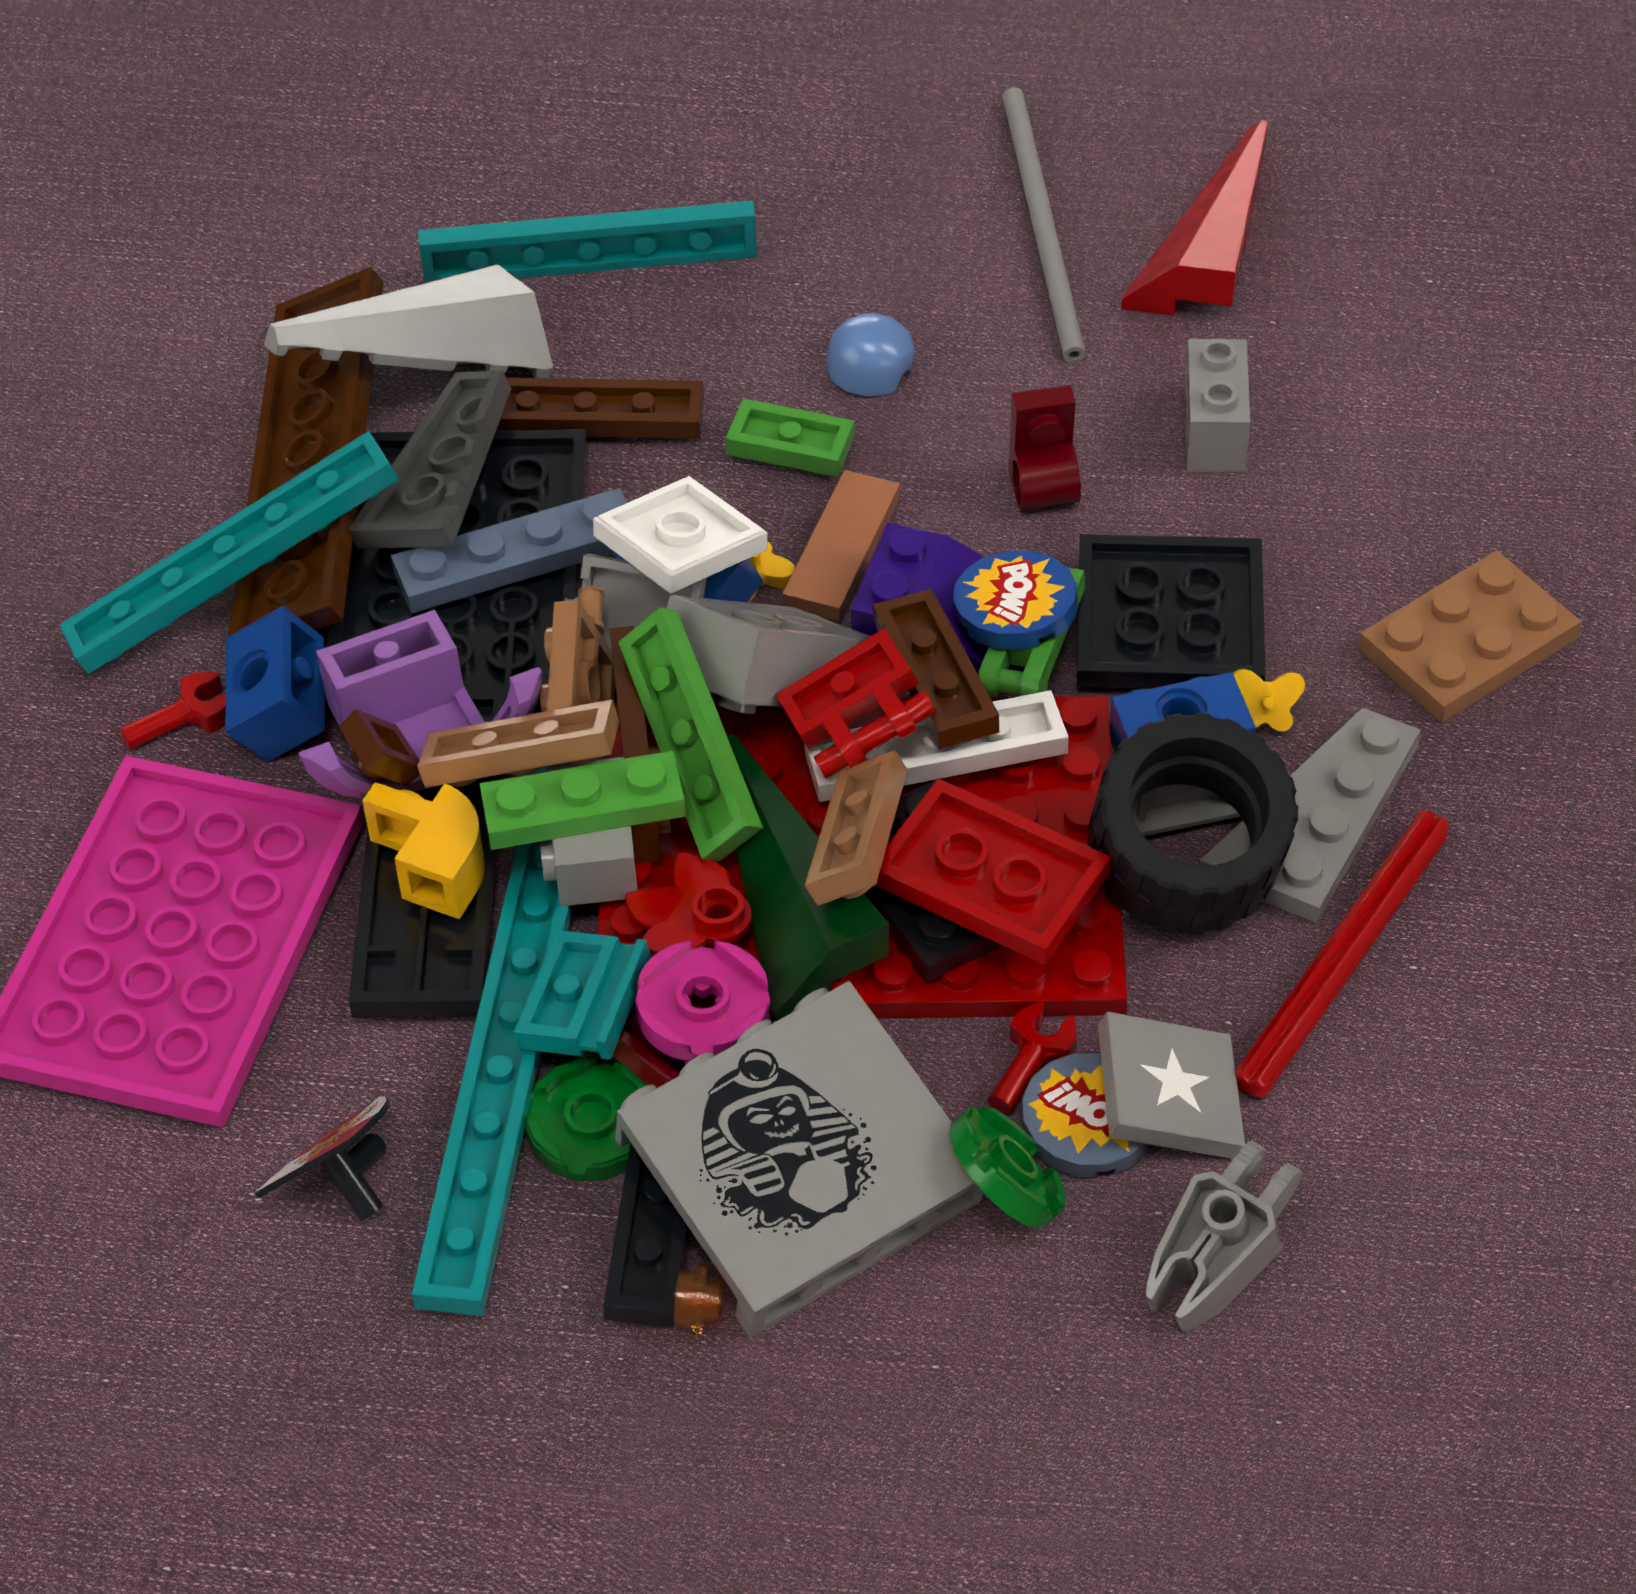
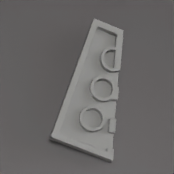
M1362 708L1289 776L1293 778L1296 788L1295 801L1299 805L1298 821L1293 831L1295 833L1274 886L1267 898L1261 900L1262 902L1318 923L1419 745L1421 729ZM1243 820L1200 860L1199 866L1222 864L1236 859L1249 850L1251 840Z

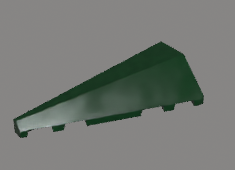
M733 733L728 735L727 738L763 826V829L736 848L735 851L745 899L749 902L752 911V926L758 950V960L766 973L768 981L770 1017L775 1023L794 1012L796 1005L813 991L826 988L830 992L831 982L888 957L889 923L864 893L852 899L841 897L819 906L816 904L806 889L805 882L819 837Z

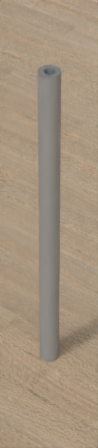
M1009 88L1003 93L1002 99L1063 358L1067 363L1080 362L1086 356L1085 347L1024 94L1019 88Z

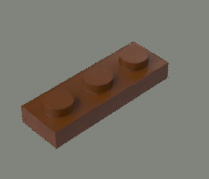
M928 589L873 604V622L878 632L884 628L886 629L919 683L909 689L911 696L913 697L924 690L937 711L924 721L938 749H944L999 733V713L933 590Z

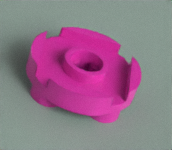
M692 941L676 943L655 954L640 972L637 983L638 992L635 999L637 1024L645 1038L655 1048L670 1057L683 1060L685 1064L703 1053L712 1052L716 1056L737 1044L738 1038L748 1028L760 1021L770 1019V997L766 973L751 954L736 945L714 941V949L706 947L693 949ZM695 994L699 998L704 999L712 994L717 998L715 999L714 1006L702 1009L691 1006L689 997Z

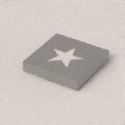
M1106 1012L1098 1024L1109 1137L1234 1159L1238 1155L1239 1150L1245 1145L1235 1076L1231 1035Z

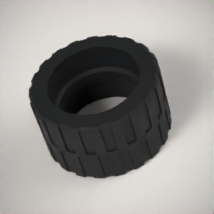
M1205 713L1168 715L1162 720L1154 723L1150 721L1139 727L1134 735L1130 738L1126 737L1118 745L1114 757L1108 760L1089 821L1088 829H1090L1087 846L1111 856L1110 874L1102 885L1108 892L1107 896L1117 907L1121 906L1130 914L1129 917L1141 924L1147 923L1157 927L1159 931L1171 934L1173 932L1187 933V935H1203L1207 931H1221L1232 927L1234 922L1241 918L1246 919L1256 911L1260 901L1267 898L1274 886L1295 835L1293 831L1298 821L1299 808L1295 801L1296 788L1293 778L1289 777L1285 769V762L1280 755L1274 752L1266 744V740L1256 732H1250L1241 727V723L1228 718L1224 720L1212 717L1211 714ZM1183 784L1201 787L1226 800L1238 812L1247 827L1251 840L1250 848L1236 859L1217 865L1199 866L1179 862L1158 851L1144 838L1134 821L1131 811L1132 804L1143 794L1167 785Z

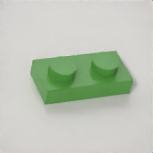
M743 398L725 438L726 455L839 477L855 438V420Z

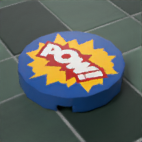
M1004 551L983 557L964 570L954 587V616L959 626L961 623V625L967 628V635L977 643L999 650H1025L1039 646V638L1046 637L1053 633L1055 639L1068 629L1077 614V583L1069 568L1051 556L1034 551Z

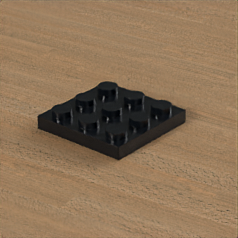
M1080 534L1079 569L1084 570L1085 590L1078 605L1077 687L1152 689L1186 682L1196 677H1210L1229 672L1233 673L1238 669L1250 670L1265 681L1262 538Z

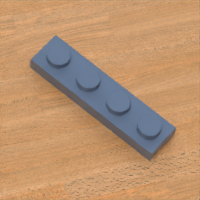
M618 488L458 535L453 547H420L391 555L393 572L410 612L415 613L582 563L583 555L588 553L600 556L613 554L614 551L593 536V518L622 506L627 501L621 489Z

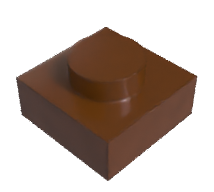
M355 709L339 726L353 749L350 753L352 761L370 778L379 780L381 777L409 786L420 774L417 767L419 758L396 724Z

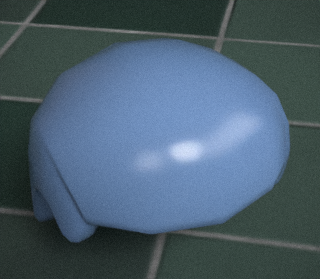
M875 312L851 316L834 330L829 341L826 369L830 381L846 392L865 397L894 393L902 375L905 372L908 374L912 372L913 359L916 354L912 334L891 316Z

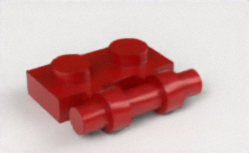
M885 628L775 694L808 750L830 737L834 741V745L813 757L826 779L847 766L851 769L855 765L867 761L865 755L893 738L899 736L901 741L918 731L915 725L937 712L924 690L901 703L898 696L919 683ZM881 707L885 714L851 733L848 726Z

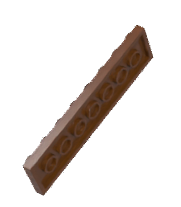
M369 267L276 305L274 323L382 295L384 281L372 267ZM320 348L288 349L285 356L269 352L247 507L366 433L374 366L369 360V355L362 352L343 351L339 360L334 361L323 360L319 354ZM357 506L332 521L323 530L313 533L281 553L272 562L262 565L236 582L228 637L281 606L287 608L314 630L323 629L343 621L353 541L349 528L355 520Z

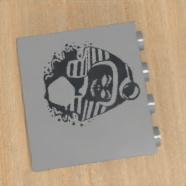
M850 981L830 992L826 988L813 991L796 1005L794 1012L773 1024L770 1020H763L754 1024L738 1038L737 1044L716 1056L712 1052H707L695 1057L682 1068L678 1077L659 1088H656L655 1085H647L636 1090L624 1100L621 1109L617 1110L616 1142L620 1147L631 1142L738 1300L735 1317L749 1338L754 1337L978 1204L983 1196V1192L967 1174L954 1152L949 1137L951 1120Z

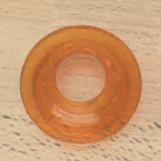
M698 1264L696 1271L680 1269L677 1278L674 1307L675 1326L691 1328L692 1335L704 1336L707 1322L719 1323L723 1280L711 1279L709 1264Z

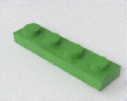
M660 607L618 641L660 752L674 751L685 799L686 819L700 856L704 860L721 861L763 829V826L678 611Z

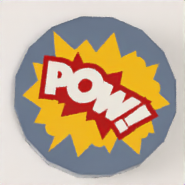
M1073 1053L1049 1062L1031 1078L1022 1098V1126L1024 1131L1037 1143L1036 1147L1040 1152L1036 1156L1048 1166H1051L1053 1169L1055 1168L1056 1171L1077 1178H1097V1172H1107L1114 1169V1174L1130 1169L1148 1153L1151 1144L1109 1137L1101 1053Z

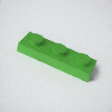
M673 750L479 783L491 850L686 817L685 799Z

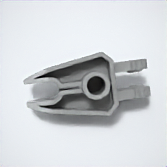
M1253 1140L1248 1141L1239 1150L1238 1155L1234 1157L1222 1175L1211 1171L1192 1177L1155 1251L1146 1287V1298L1152 1311L1157 1313L1183 1283L1194 1281L1175 1314L1179 1328L1185 1332L1200 1326L1221 1313L1281 1252L1276 1219L1297 1190L1303 1172L1290 1163L1284 1164L1274 1174L1259 1198L1246 1192L1245 1188L1252 1180V1177L1260 1170L1266 1155V1149Z

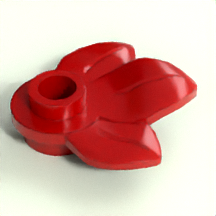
M680 852L674 864L673 886L631 891L626 893L625 896L628 910L634 921L645 930H648L643 939L647 940L650 953L657 954L673 944L692 941L693 949L701 948L706 944L714 946V941L732 944L743 938L752 924L750 904L738 889L730 885L727 870L710 859L704 860L700 855Z

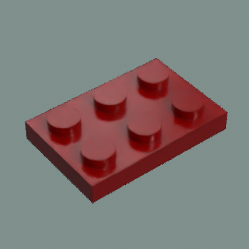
M938 778L886 846L875 886L1046 965L1109 876L1111 856Z

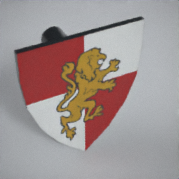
M377 1097L313 1143L255 1192L257 1198L264 1196L321 1163L360 1221L378 1211L383 1206V1203L363 1174L385 1155L386 1144L376 1134H365L390 1108V1102L387 1097ZM354 1145L348 1152L345 1150Z

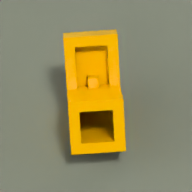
M375 782L362 800L369 837L372 842L399 851L394 860L402 899L460 919L479 890L485 874V858L479 820L473 804L463 793L445 783L431 802L413 791L397 790Z

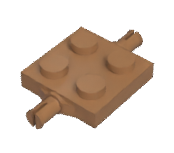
M584 586L578 590V600L554 602L553 625L548 627L544 634V648L547 660L550 663L549 683H544L540 692L542 712L611 699L613 703L615 701L612 651L604 636L605 625L602 622L605 592L599 587Z

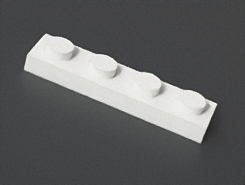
M1050 690L993 701L999 713V733L939 750L923 720L915 725L918 731L901 741L899 736L865 756L867 760L896 750L908 769L903 785L905 786L1068 754V735L1053 693ZM862 727L849 730L851 731V733H853ZM831 737L808 750L804 743L805 757L819 802L831 800L839 774L837 772L826 779L813 758L835 744Z

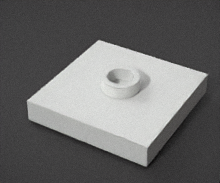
M690 476L593 518L594 537L670 594L767 550V531Z

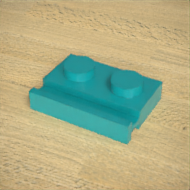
M557 930L514 1030L519 1048L583 1056L584 1051L599 1052L601 1059L611 1060L637 996V983L640 972L652 958L647 940L637 939L635 945L622 944L619 937Z

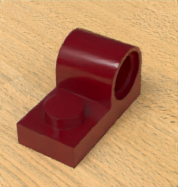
M1071 385L1012 392L1008 471L1020 511L1080 502V472L1073 445L1076 402Z

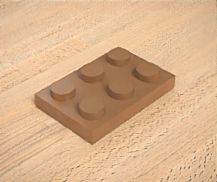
M1496 550L1360 633L1358 649L1439 722L1443 723L1578 639L1582 621Z

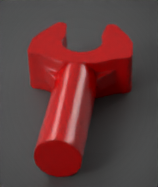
M195 672L182 677L179 681L181 694L176 702L120 727L119 731L127 748L132 750L187 723H194V725L205 729L208 733H214L225 727L226 693L217 696L223 692L219 673Z
M1036 1002L1017 1012L1010 1023V1041L1019 1047V1052L989 1096L988 1104L991 1108L998 1110L1004 1115L1011 1114L1027 1089L1031 1078L1038 1072L1043 1063H1049L1076 1053L1077 1029L1076 1020L1073 1015L1067 1016L1056 1034L1044 1036L1038 1033L1044 1021L1043 1002Z

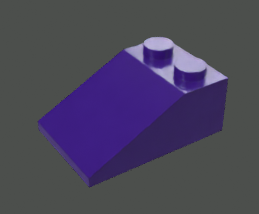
M887 522L852 605L851 629L872 636L878 632L873 622V604L932 589L979 675L981 664L989 646L977 643L967 635V628L961 625V623L959 626L954 616L953 595L955 583L964 570L982 559L983 556L947 535ZM1009 665L1008 670L1024 672L1025 667Z

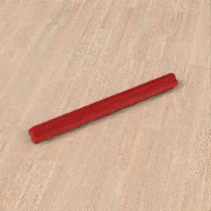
M1424 810L1414 818L1235 1069L1239 1091L1247 1092L1254 1099L1262 1098L1268 1094L1447 839L1449 823L1443 816H1436L1430 810Z

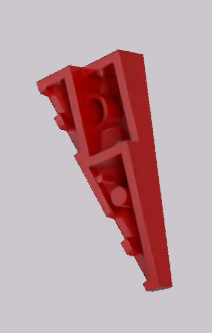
M1268 121L1256 123L1243 135L1124 293L1121 309L1174 316L1178 300L1232 306L1243 247L1246 246L1266 143Z

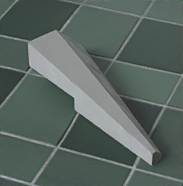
M499 265L271 323L264 342V346L280 356H285L288 349L309 347L320 348L319 354L323 360L338 361L343 351H352L369 355V360L372 364L453 371L456 365L480 363L486 364V371L502 370L503 374H505L508 366L523 367L532 372L534 378H550L553 369L534 291Z

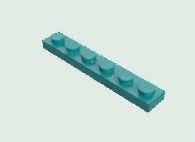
M753 201L418 230L424 283L494 265L501 266L516 279L757 257Z
M370 431L59 624L76 660L86 673L90 674L107 662L117 659L126 650L158 630L170 626L177 618L209 598L221 594L233 583L262 565L272 562L284 551L313 533L323 530L332 521L364 501L376 497L383 489L398 481L399 477Z

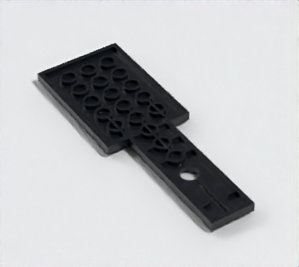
M586 429L496 431L457 536L584 499L588 452ZM370 432L391 466L414 434V432ZM368 500L357 506L355 518ZM352 541L343 621L329 626L326 647L435 610L457 647L464 687L485 722H491L506 701L510 688L509 677L540 667L542 670V685L549 683L550 663L547 660L544 648L545 630L553 625L554 602L565 601V598L575 599L578 597L580 563L411 613L393 572L391 555L414 548H357L354 541ZM324 689L325 715H333L328 706ZM540 696L533 713L542 712ZM504 774L479 778L469 785L454 787L470 800L476 810L485 858V874L479 890L460 919L431 909L423 990L422 982L429 908L402 899L394 860L399 851L370 841L367 830L349 994V1006L352 1017L477 1016L488 971L498 850H491L479 783L502 780ZM443 785L415 793L425 800L432 802Z

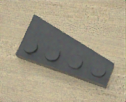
M502 370L456 372L392 464V468L399 477V480L383 489L376 497L368 500L351 524L349 532L353 536V541L357 548L453 547L512 389Z

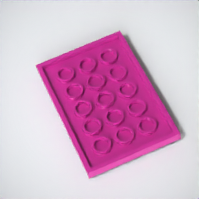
M125 755L0 996V1077L224 1128L365 821L362 805Z

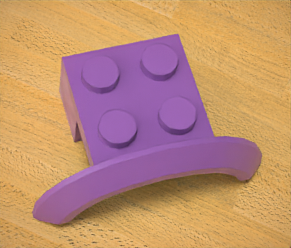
M435 610L316 651L328 706L339 726L355 709L394 723L398 726L420 760L428 733L485 723L464 687L457 647ZM540 667L509 677L510 688L506 701L492 721L533 713L542 690V670ZM330 742L298 752L307 773L321 786L344 796L364 799L375 782L397 790L405 789L413 792L433 788H425L420 774L409 786L381 777L379 780L372 779L357 766L340 759L335 754Z

